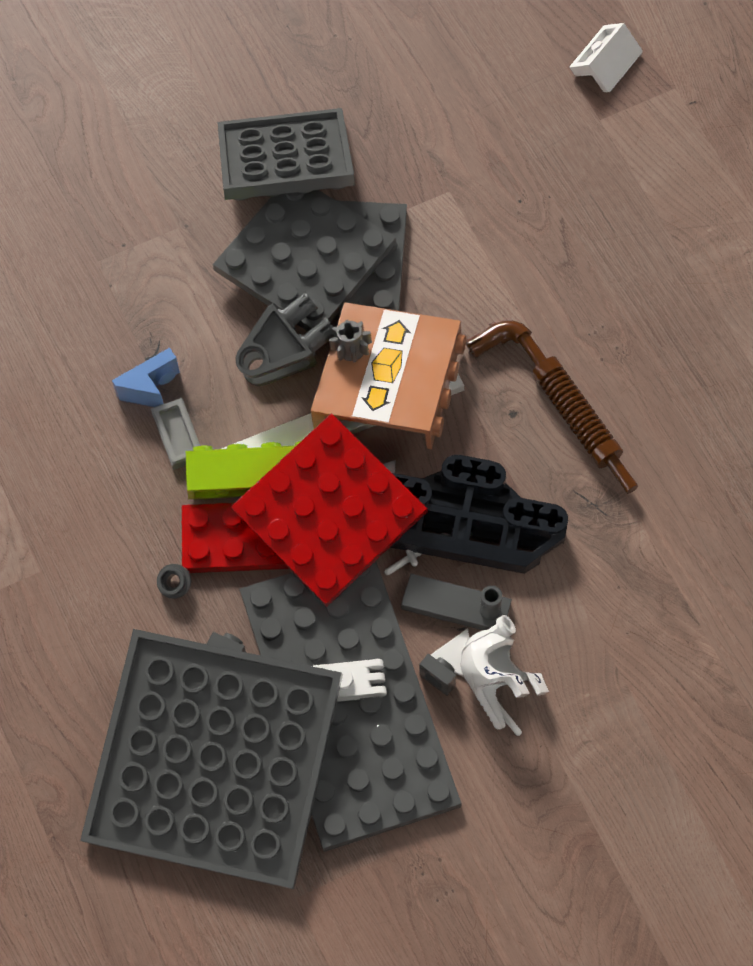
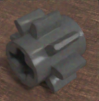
M347 319L338 327L332 328L334 337L329 339L331 351H337L338 360L345 359L356 362L363 355H369L368 344L372 343L371 332L364 331L362 321L357 323Z

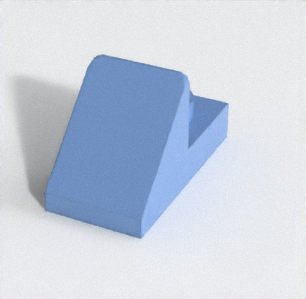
M168 348L112 380L116 396L121 401L151 407L164 404L161 393L156 386L169 383L180 373L177 358L172 350Z

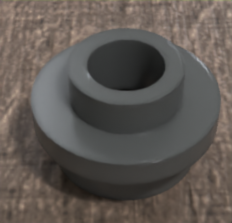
M166 565L157 576V587L165 597L172 599L181 598L191 587V575L182 565ZM177 575L180 583L176 588H173L171 586V578Z

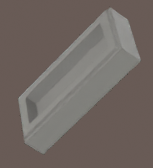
M183 398L151 408L173 470L186 466L185 451H193L194 447L200 446Z

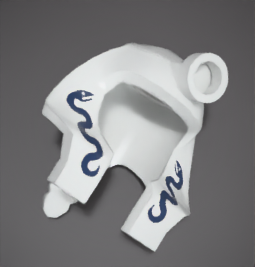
M506 615L499 617L496 620V625L490 629L477 632L468 639L462 649L460 663L463 677L474 692L480 705L483 706L484 711L487 712V716H489L496 729H502L506 726L496 697L497 688L508 685L516 698L525 697L530 693L523 681L529 680L537 696L545 695L549 692L541 673L523 672L510 660V648L514 642L510 636L516 632V628L511 619Z

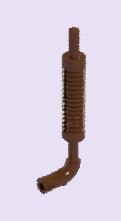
M503 320L498 323L493 321L489 324L488 328L466 339V346L469 352L473 351L472 356L474 358H478L479 355L499 343L503 345L510 340L516 344L520 343L536 365L532 371L533 377L542 386L543 391H546L545 393L553 401V405H556V409L560 411V415H563V419L570 425V429L574 430L573 433L577 435L578 440H581L580 443L588 450V454L592 455L591 458L598 468L602 469L608 466L627 494L638 488L635 480L619 460L623 454V449L613 439V435L606 429L599 416L595 414V410L592 409V406L578 387L574 385V381L567 375L568 373L564 370L558 359L554 356L545 357L530 336L532 333L530 329L514 320Z

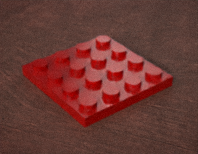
M332 413L231 506L232 510L326 607L428 512L427 508Z

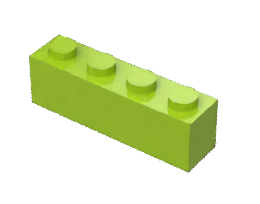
M267 442L261 444V447L247 448L245 444H231L227 446V449L213 450L212 446L202 445L194 447L193 451H185L188 499L242 497L295 446H281V443Z

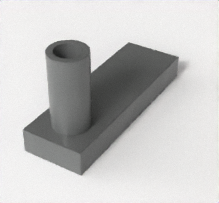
M410 573L401 610L479 630H488L496 625V620L502 615L508 616L512 599L502 597L501 590L496 586H487L482 591Z

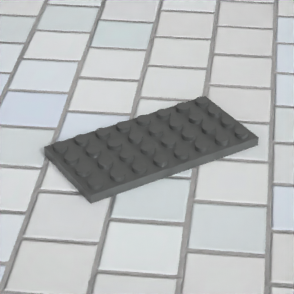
M376 561L328 607L293 572L240 588L241 597L261 656L309 666L382 659L384 663L383 669L370 671V673L381 672L385 674V682L372 684V687L385 686L386 696L341 701L336 704L311 814L323 852L461 808V800Z

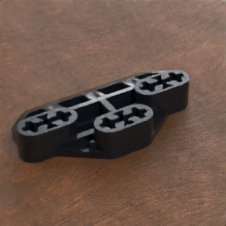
M451 455L444 460L441 471L424 478L392 473L416 498H419L418 500L427 508L428 512L390 548L410 550L415 553L525 574L540 564L543 555L560 544H564L568 525L566 510L556 504L521 498L505 482L506 471L500 463L465 455ZM471 476H475V482H470ZM514 517H519V518H521V520H520V521H516V520H514ZM532 519H537L536 526L531 525ZM423 522L425 523V529L452 534V537L422 531ZM548 524H554L555 526L549 527ZM473 532L472 538L494 543H499L501 537L500 546L469 540L470 533ZM518 541H520V544H519V547H520V548H525V549H530V550H535V551H534V552H527V551L517 550Z

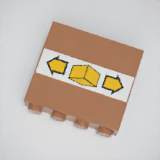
M344 302L337 327L347 319L357 323L362 321L364 331L371 332L372 343L368 344L369 355H363L356 362L345 359L338 360L337 351H331L330 348L311 407L314 429L332 413L337 419L423 433L426 436L427 449H432L435 437H440L444 424V418L441 417L442 410L448 409L450 405V381L456 382L458 376L459 362H456L458 354L463 355L466 346V335L461 334V321Z

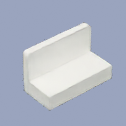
M624 23L604 25L569 68L576 77L592 75L603 92H610L642 54V49Z

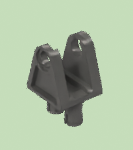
M306 292L302 293L299 298L283 310L277 309L273 303L269 305L239 348L236 355V365L239 371L243 373L245 379L252 385L264 386L314 367L318 364L314 357L317 355L315 351L334 337L333 325L330 324L326 317L303 336L295 332L296 328L294 326L318 309ZM263 360L259 368L255 370L249 369L254 361Z

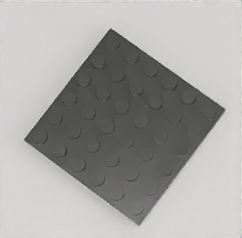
M133 629L80 841L295 889L342 682V672Z

